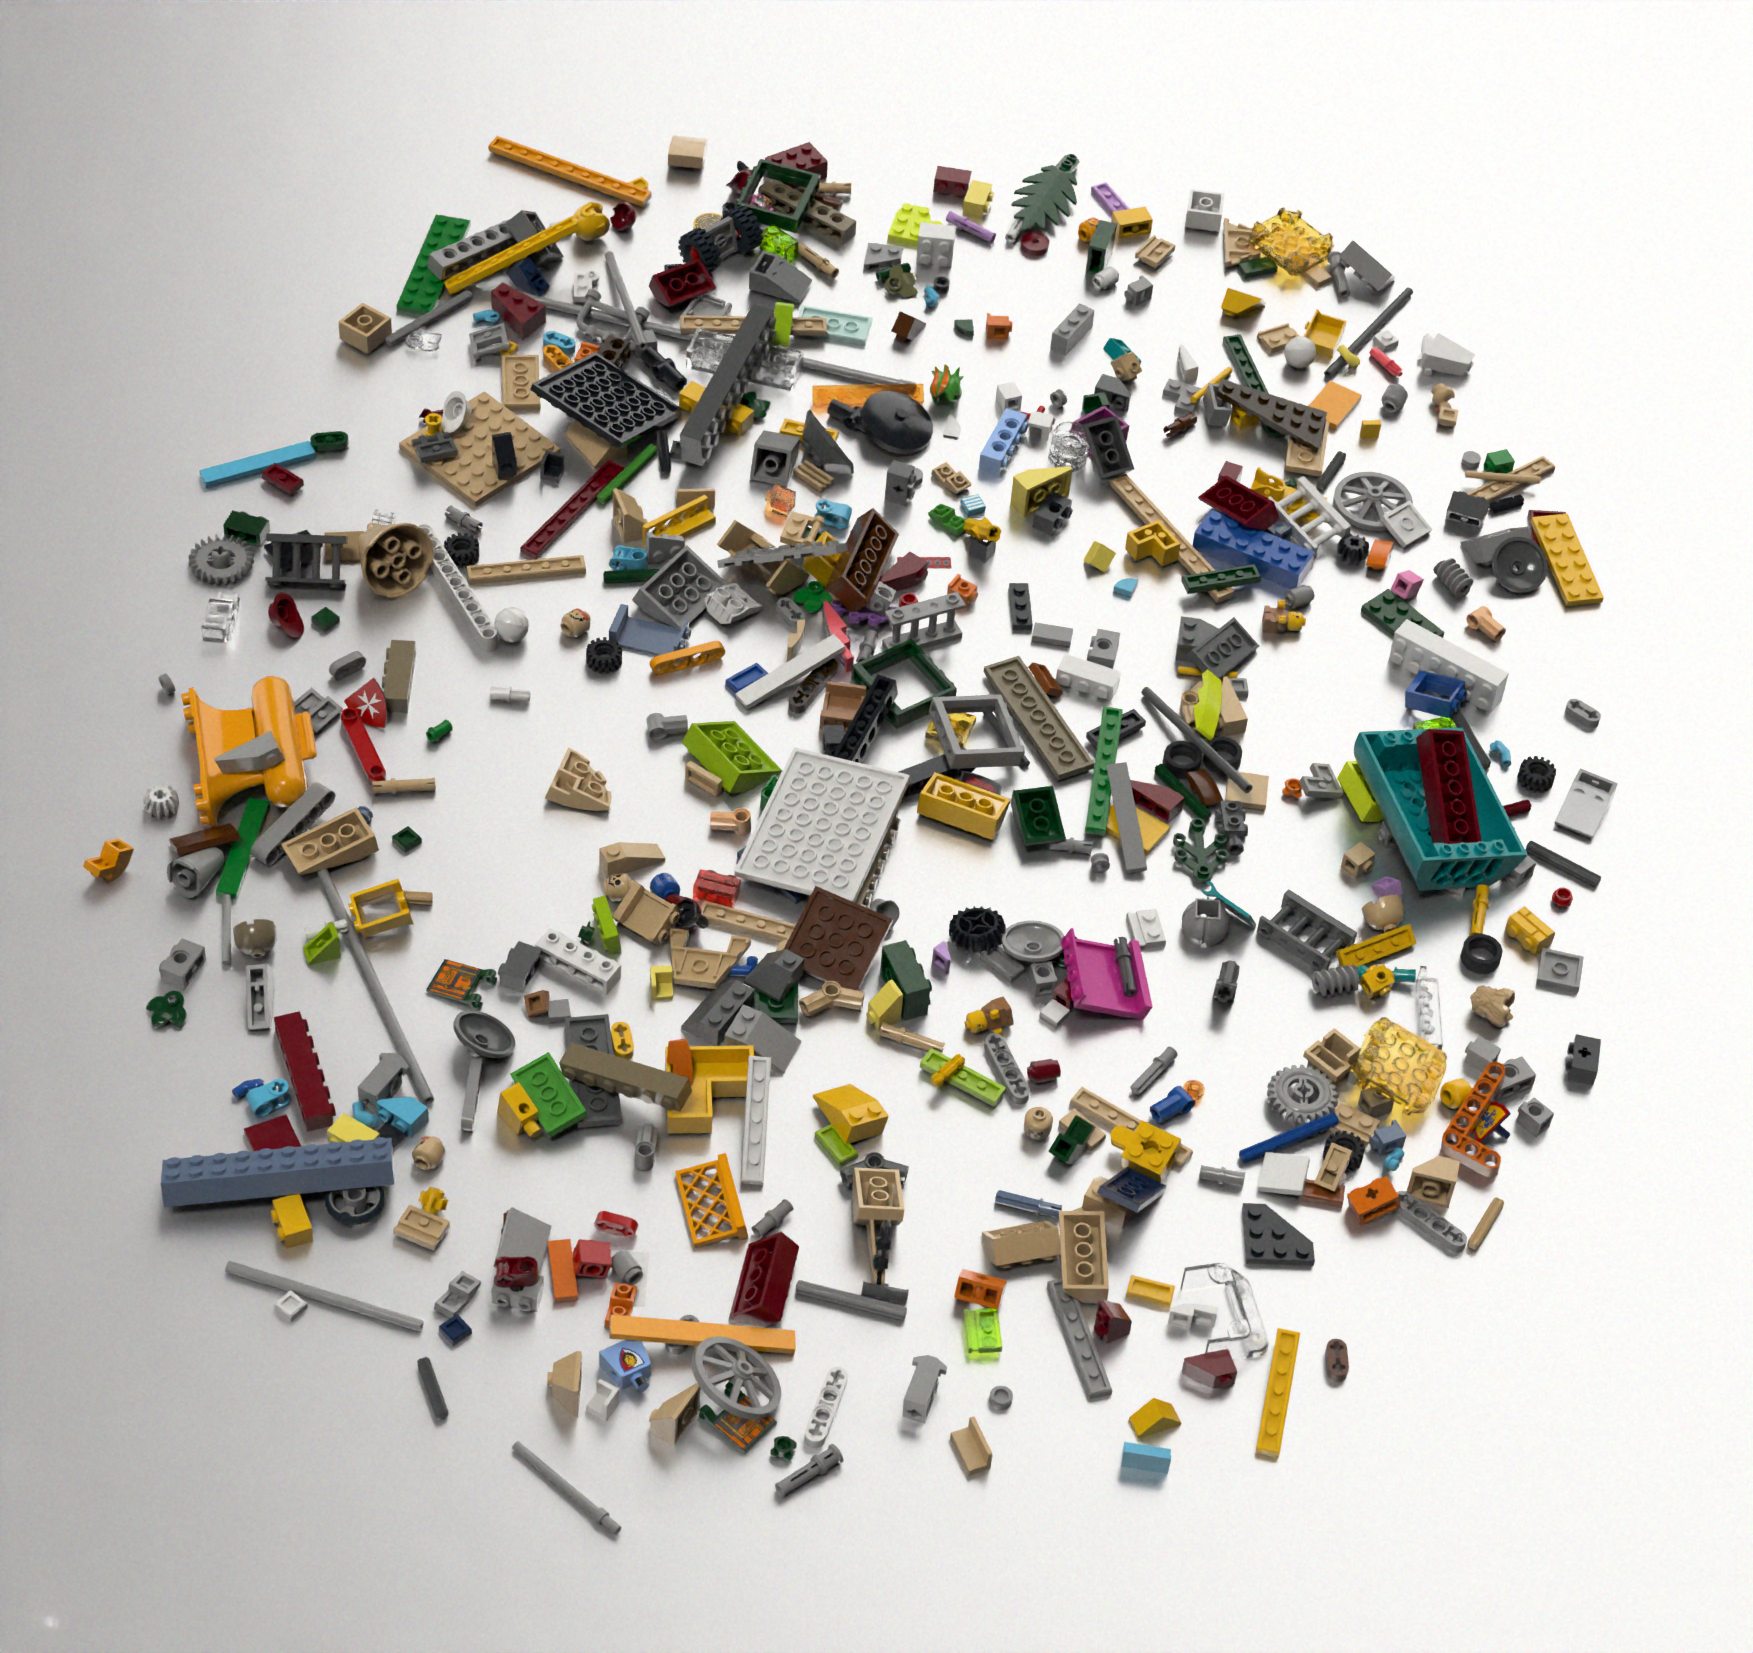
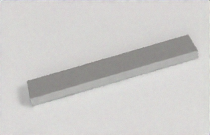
M1127 762L1107 765V773L1126 872L1128 874L1147 871Z
M1062 1279L1048 1281V1290L1089 1399L1112 1395L1110 1382L1079 1301L1063 1292Z

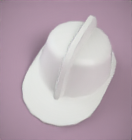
M461 391L450 393L444 402L441 428L444 432L452 433L456 431L471 416L472 407Z

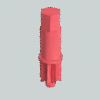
M1377 347L1371 348L1370 356L1383 366L1386 371L1394 377L1402 376L1403 373L1401 371L1403 369L1394 360L1390 359Z

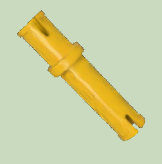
M1478 885L1476 888V897L1472 904L1474 911L1469 936L1483 934L1486 910L1489 908L1488 896L1490 888L1487 885Z

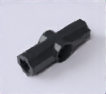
M648 347L641 354V359L652 369L656 379H663L677 391L682 390L687 384V379L676 369L675 363L671 358L665 359L657 350Z
M835 399L830 402L827 408L828 414L842 420L849 430L857 428L865 432L860 420L861 407L855 406L851 408Z

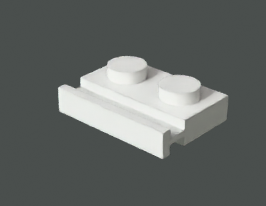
M1157 908L1138 910L1136 913L1127 912L1126 918L1132 938L1139 941L1140 947L1166 946L1167 940Z

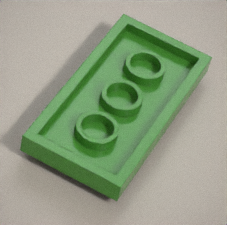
M549 1052L510 1074L515 1084L518 1082L521 1084L538 1109V1120L549 1138L588 1116L584 1106Z

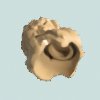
M1482 985L1478 986L1476 991L1470 995L1473 1012L1478 1016L1488 1018L1494 1026L1502 1028L1508 1021L1513 1019L1514 1016L1510 1013L1509 1007L1514 1004V990L1508 988L1498 990L1497 988L1493 989L1490 986Z

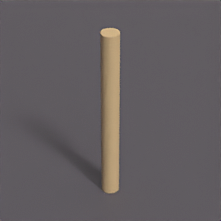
M1465 471V478L1540 484L1541 481L1540 476Z

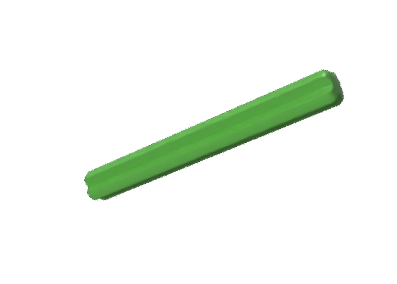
M653 444L648 445L597 495V501L605 504L613 496V489H620L658 452L657 446Z

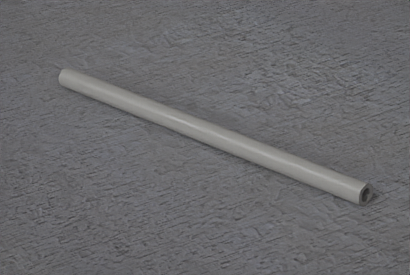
M228 1261L225 1272L286 1291L291 1290L302 1296L419 1332L423 1328L424 1320L242 1264Z

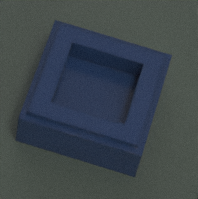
M458 1314L439 1326V1331L453 1346L472 1334V1329Z

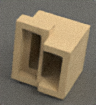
M1333 1028L1323 1037L1322 1042L1317 1040L1306 1049L1303 1057L1308 1060L1307 1068L1312 1066L1313 1070L1320 1069V1074L1326 1073L1327 1079H1332L1333 1085L1336 1086L1349 1075L1350 1068L1359 1056L1360 1047Z

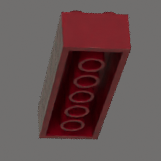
M1427 729L1416 737L1432 844L1482 842L1464 731Z

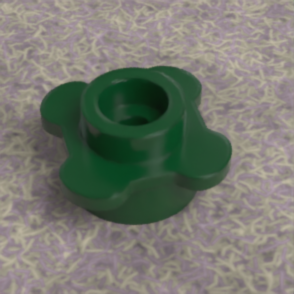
M590 921L587 926L582 925L578 937L581 938V944L582 942L589 944L595 928L590 926Z
M787 1436L776 1437L774 1439V1448L770 1450V1454L773 1457L784 1458L786 1461L792 1460V1453L797 1447V1443Z

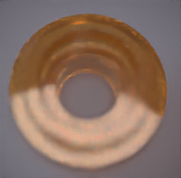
M1189 1080L1183 1086L1195 1101L1204 1095L1205 1087L1200 1081Z

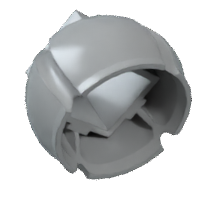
M1195 898V901L1190 903L1182 914L1181 925L1183 934L1189 942L1197 946H1201L1203 943L1207 947L1219 944L1229 929V916L1221 904V900ZM1206 914V916H1210V917L1197 916V915Z

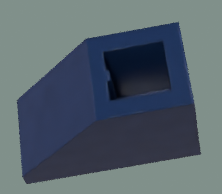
M529 257L517 262L506 272L517 288L532 295L540 296L550 287Z

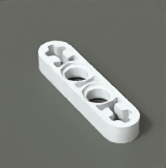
M833 1367L828 1371L806 1426L804 1440L811 1448L821 1447L825 1443L846 1389L848 1374L841 1367ZM839 1376L841 1379L838 1380L835 1387L833 1386L834 1379ZM833 1394L836 1396V1400L832 1402L826 1401L824 1395ZM823 1412L826 1413L829 1416V1418L827 1420L821 1421L816 1417V1415L818 1413ZM817 1427L820 1428L819 1436H817L815 1439L812 1438V1436L814 1435Z

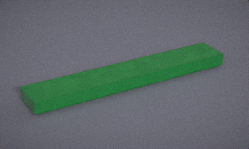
M254 798L248 799L237 830L240 839L233 841L216 889V896L223 897V895L229 894L232 899L238 898L252 858L251 848L259 838L270 806L269 801Z

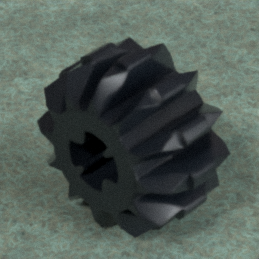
M1350 533L1349 536L1343 535L1337 544V556L1341 557V561H1347L1348 564L1354 563L1356 565L1358 562L1363 563L1369 555V542L1365 541V537L1360 538L1359 535L1353 536Z

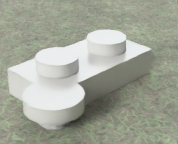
M591 270L585 275L583 273H574V302L587 301L585 295L589 289H592V283L599 281V274Z

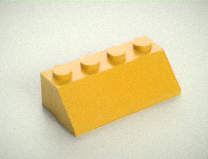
M935 772L920 793L917 813L993 840L1001 828L1011 799Z

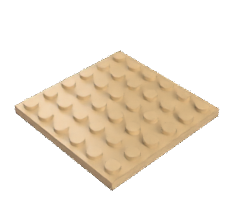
M485 391L468 401L472 407V413L467 422L456 431L449 433L457 448V456L420 463L411 440L417 439L418 436L422 435L426 437L427 426L399 443V449L475 507L539 468L546 450L561 454L560 447ZM511 432L517 461V475L498 478L492 464V435Z

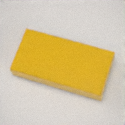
M1131 1275L1125 1298L1170 1309L1175 1286Z

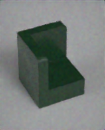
M1105 393L1083 396L1082 411L1084 416L1102 406H1106L1108 409L1110 407Z

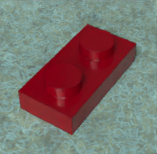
M276 463L262 472V479L289 495H292L304 486L303 479Z

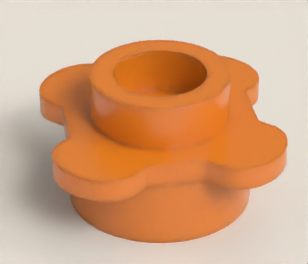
M1290 778L1284 782L1285 788L1282 789L1284 795L1295 798L1302 796V787L1298 779Z

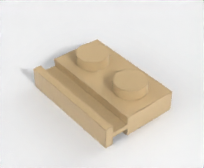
M1153 235L1135 252V259L1140 258L1142 262L1157 268L1175 251L1176 245L1162 238L1157 239L1156 235Z
M1285 323L1258 332L1257 339L1261 340L1263 346L1271 354L1284 350L1288 341L1300 335L1294 328L1290 327L1289 323Z
M1340 1102L1334 1112L1339 1119L1338 1125L1327 1130L1333 1133L1340 1131V1134L1344 1130L1347 1131V1135H1350L1352 1132L1354 1133V1138L1359 1136L1360 1141L1364 1142V1147H1367L1369 1138L1374 1135L1380 1120Z
M409 1205L399 1219L398 1225L393 1228V1234L434 1251L436 1245L440 1243L449 1229L450 1221Z

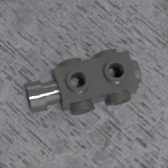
M1220 801L1219 809H1216L1215 812L1216 821H1220L1217 832L1227 837L1228 853L1230 855H1239L1244 851V836H1248V825L1244 824L1246 811L1242 809L1241 801Z

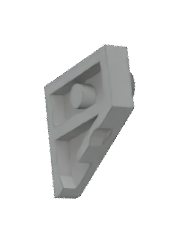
M652 532L646 533L648 565L671 559L685 547V541L682 536H669L668 534L653 536Z

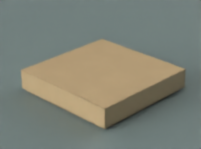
M1239 772L1253 786L1249 793H1245L1228 777L1225 801H1241L1242 807L1266 810L1269 776Z

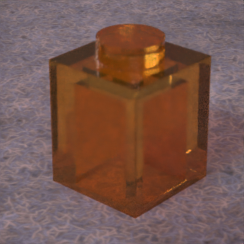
M775 484L771 491L768 490L766 493V510L787 517L795 507L796 491Z

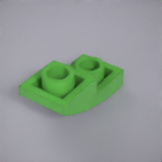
M939 504L928 512V516L950 533L959 536L964 532V521L967 519L957 516L954 508Z

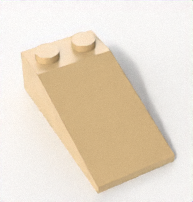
M357 807L281 844L299 875L361 860L379 851L375 835Z

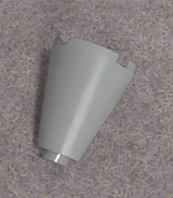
M211 847L174 859L167 867L168 880L170 883L173 881L176 885L174 889L183 897L193 898L202 892L224 864V854L217 847Z

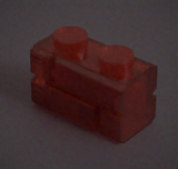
M700 869L693 885V899L705 900L734 908L740 893L741 879L736 878L734 875H723L713 870L706 871Z

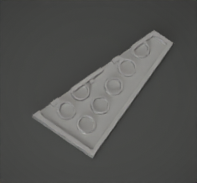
M838 540L828 541L827 545H823L822 542L810 543L811 546H806V543L795 544V547L790 548V544L780 545L777 548H774V546L762 547L763 549L752 547L747 548V550L737 551L735 556L717 560L718 568H724L734 564L735 566H741L750 563L782 561L789 558L799 559L812 556V554L813 557L832 555L848 551L847 543H839Z

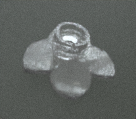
M421 326L414 329L408 335L406 344L412 349H421L428 352L436 351L439 349L438 343L442 335L427 333V328Z

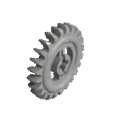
M216 534L215 541H212L210 536H208V543H205L203 539H201V546L195 543V549L192 548L191 554H189V566L191 571L195 573V576L201 577L203 581L208 580L209 583L215 581L216 584L221 582L228 584V581L235 582L236 578L241 579L242 575L248 574L254 563V553L251 550V546H247L246 541L241 542L240 537L234 542L233 535H231L230 540H227L226 534H224L223 539L220 540Z
M1300 1064L1299 1068L1296 1065H1291V1069L1283 1067V1071H1276V1075L1271 1077V1081L1267 1086L1268 1103H1273L1272 1110L1279 1107L1278 1116L1285 1112V1121L1293 1116L1294 1124H1296L1299 1118H1301L1303 1125L1306 1123V1119L1313 1121L1315 1117L1318 1119L1335 1111L1338 1105L1337 1099L1339 1094L1336 1092L1337 1087L1333 1085V1080L1327 1079L1326 1073L1320 1074V1069L1313 1070L1312 1066L1305 1068L1304 1065ZM1297 1083L1291 1099L1287 1089L1290 1085ZM1314 1087L1318 1092L1319 1098L1311 1103Z

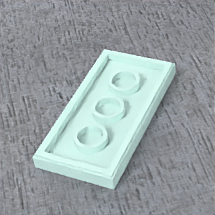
M805 305L801 306L798 317L826 318L827 336L813 337L866 346L873 323V317Z

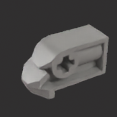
M381 1053L379 1055V1064L358 1086L359 1102L363 1103L365 1109L377 1114L376 1102L381 1099L393 1098L402 1085V1075L404 1076L409 1072V1066L405 1059L396 1053Z
M930 1355L913 1358L912 1366H916L903 1401L902 1417L922 1423L926 1422L939 1385L938 1377L941 1374L946 1375L947 1366L937 1357Z

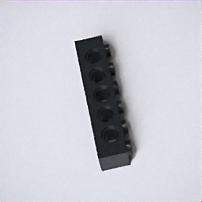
M877 674L833 757L861 763L898 695L896 680Z

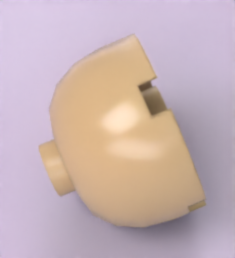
M1399 895L1383 896L1378 898V903L1373 904L1370 901L1362 907L1361 910L1367 924L1372 929L1387 932L1395 929L1402 922L1405 915L1404 904Z

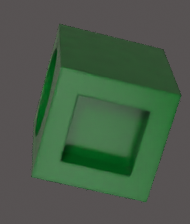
M1507 449L1487 453L1483 467L1485 472L1507 474L1513 471L1515 460Z

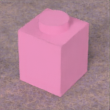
M1406 570L1397 574L1390 590L1403 599H1409L1417 596L1424 579L1411 570Z

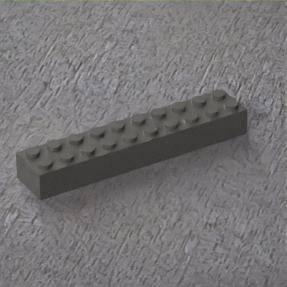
M756 304L751 306L680 433L681 460L703 466L706 459L710 458L713 446H716L718 443L719 435L725 431L728 419L732 418L735 406L739 405L742 394L747 391L749 381L753 380L756 368L761 366L764 354L768 353L771 341H774L776 338L774 309Z

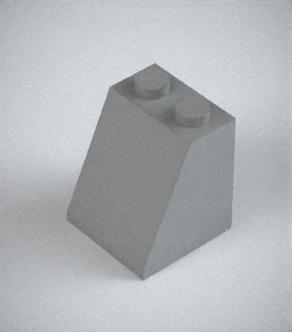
M764 430L754 444L750 479L787 486L798 456L801 437Z

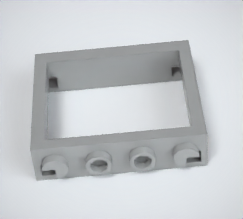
M1001 694L933 697L929 714L950 769L1020 765L1025 749L1020 743L1018 731L1014 728L1013 719L1008 713L1007 704L1004 702ZM994 712L1008 748L961 750L947 714Z

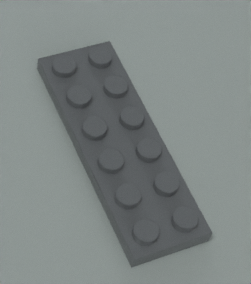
M608 1014L565 1018L568 1047L571 1043L614 1055ZM572 1080L573 1091L588 1113L587 1117L577 1122L578 1128L622 1124L619 1093L609 1092L601 1087L589 1086L584 1082Z

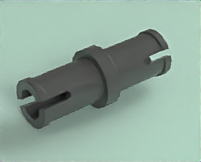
M863 1282L861 1296L878 1298L885 1302L889 1300L906 1304L909 1289L890 1287L886 1283L879 1285Z

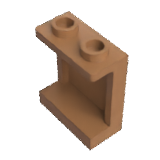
M827 681L819 729L823 730L824 725H844V733H846L866 696V686Z

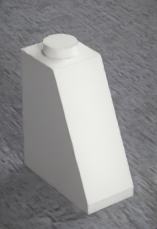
M1438 332L1418 365L1428 369L1463 376L1466 370L1470 372L1475 364L1472 360L1476 354Z

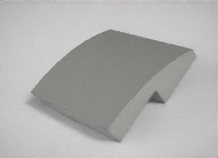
M312 687L294 702L296 714L310 713L314 734L318 733L343 711V708L329 696L326 698L322 697Z

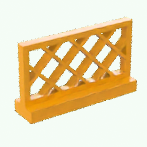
M726 1153L717 1155L718 1160L675 1171L695 1248L739 1236L740 1240L749 1238ZM716 1168L717 1173L712 1179L704 1176L707 1170ZM692 1175L695 1179L689 1185L683 1182L681 1177ZM700 1180L709 1183L704 1191L695 1187ZM713 1186L722 1189L717 1197L709 1194ZM691 1192L700 1195L695 1203L687 1200ZM704 1198L714 1201L709 1209L700 1206ZM718 1204L726 1207L722 1215L713 1212ZM696 1209L705 1213L700 1221L692 1218ZM709 1216L718 1219L714 1227L704 1224ZM723 1222L732 1226V1230L725 1232L718 1229ZM701 1228L709 1231L707 1237L697 1239L696 1234Z

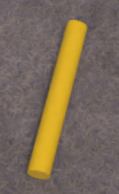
M1178 666L1177 674L1202 676L1203 672L1200 668ZM1229 671L1223 677L1237 678V672Z

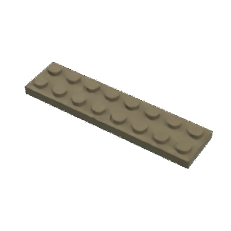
M1019 655L984 666V674L997 693L1002 695L1008 709L1057 780L1094 769L1095 763Z

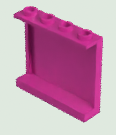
M1069 929L1061 940V947L1064 952V963L1067 967V979L1070 982L1074 1008L1140 1020L1145 1019L1153 1005L1139 941L1131 939L1127 944L1128 950L1132 954L1131 965L1138 992L1134 996L1133 991H1131L1132 997H1126L1123 993L1119 965L1115 961V945L1075 938L1074 929Z

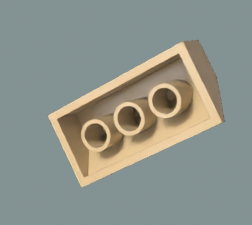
M1059 1211L1063 1292L1082 1303H1099L1101 1300H1107L1109 1281L1104 1211Z

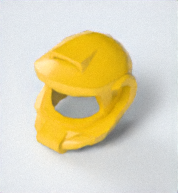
M589 202L581 206L574 213L573 217L580 227L575 233L580 239L593 241L604 236L609 231L610 221L602 214L603 206L601 204Z

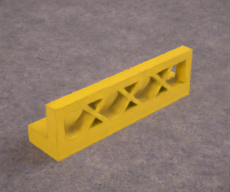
M703 495L642 525V543L646 545V533L654 528L652 531L653 536L668 534L669 536L678 535L685 538L715 523L716 516L708 510V497Z

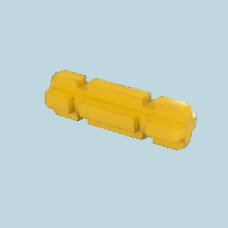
M956 1054L952 1060H949L938 1072L931 1076L930 1082L935 1087H940L944 1081H947L958 1071L957 1069H960L965 1064V1058L960 1054Z

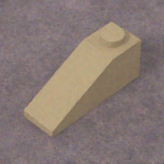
M1225 676L1222 682L1221 710L1216 728L1220 729L1223 736L1246 732L1248 717L1228 677Z
M618 842L599 848V865L607 879L610 875L629 873L666 861L658 844Z

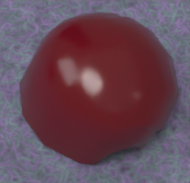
M628 202L618 203L613 208L614 215L610 217L612 226L616 230H626L633 227L636 222L634 206Z

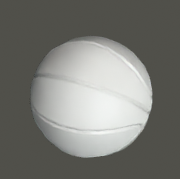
M1297 336L1287 342L1284 349V357L1292 367L1305 368L1315 360L1316 347L1309 338Z
M516 607L503 609L497 614L494 621L497 635L506 642L520 641L529 631L527 615Z

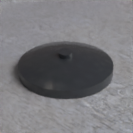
M895 391L877 392L865 401L861 409L860 420L866 434L873 442L890 452L897 454L917 453L927 446L932 437L933 424L928 412L920 403L903 393Z

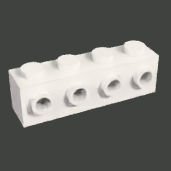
M549 928L535 944V947L542 949V962L605 995L621 979V965L618 962L601 955L596 950L589 949L578 941L566 937L561 932Z

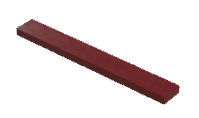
M608 460L520 547V552L533 559H538L597 500V495L624 470V467Z

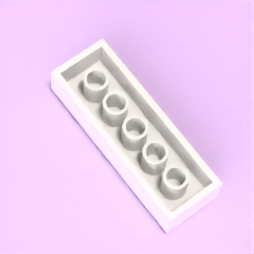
M1408 619L1394 633L1388 660L1416 675L1422 670L1465 681V690H1467L1465 701L1490 714L1502 701L1509 676L1507 671Z

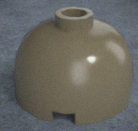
M254 919V924L248 925L247 921H244L233 928L234 941L237 948L253 958L263 957L265 953L275 946L277 941L276 925L271 920Z

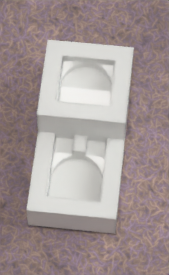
M1203 1304L1171 1307L1168 1324L1190 1329L1192 1322L1214 1327L1219 1307Z

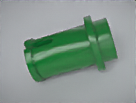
M444 720L437 726L428 728L426 736L429 741L438 742L440 737L453 730V726L448 720Z

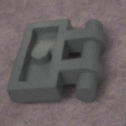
M435 432V435L426 437L422 435L418 436L417 439L411 440L420 463L458 455L457 448L452 437L450 438L449 432Z

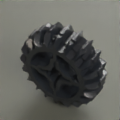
M983 905L980 908L973 906V908L969 909L966 907L965 911L958 910V914L953 915V919L950 920L949 936L952 945H956L957 949H963L964 953L970 951L971 954L974 952L981 954L982 951L989 953L990 949H996L997 945H1002V934L1006 933V924L1002 915H999L997 910L992 911L991 907L984 909Z

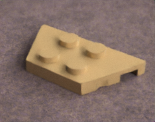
M1224 218L1225 267L1238 265V262L1260 258V230L1247 227L1241 223L1237 226L1229 223L1230 219Z

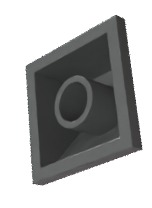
M787 949L767 953L743 980V983L780 1002L803 976L804 958Z

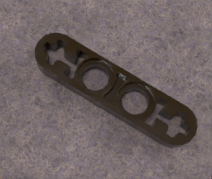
M834 658L811 671L789 697L788 705L790 711L793 713L804 712L826 687L827 681H831L837 674L838 662ZM815 677H821V678H823L824 680H822V681H815L814 678H815ZM811 689L813 692L805 693L803 690Z

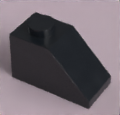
M511 432L492 435V464L498 478L517 475V461Z

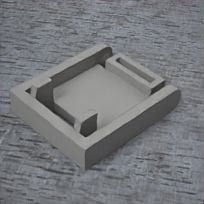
M702 295L691 301L682 315L727 316L732 309V303L728 302L725 305L724 300L705 295L702 302Z

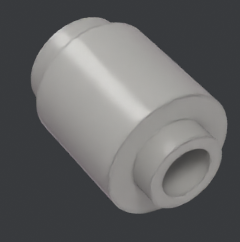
M1302 585L1287 590L1284 600L1286 605L1294 609L1311 603L1314 600L1315 594L1311 586Z
M619 1251L613 1255L611 1267L624 1283L633 1285L642 1278L641 1266L628 1251Z

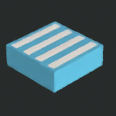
M979 494L961 498L960 503L968 516L986 511V505Z

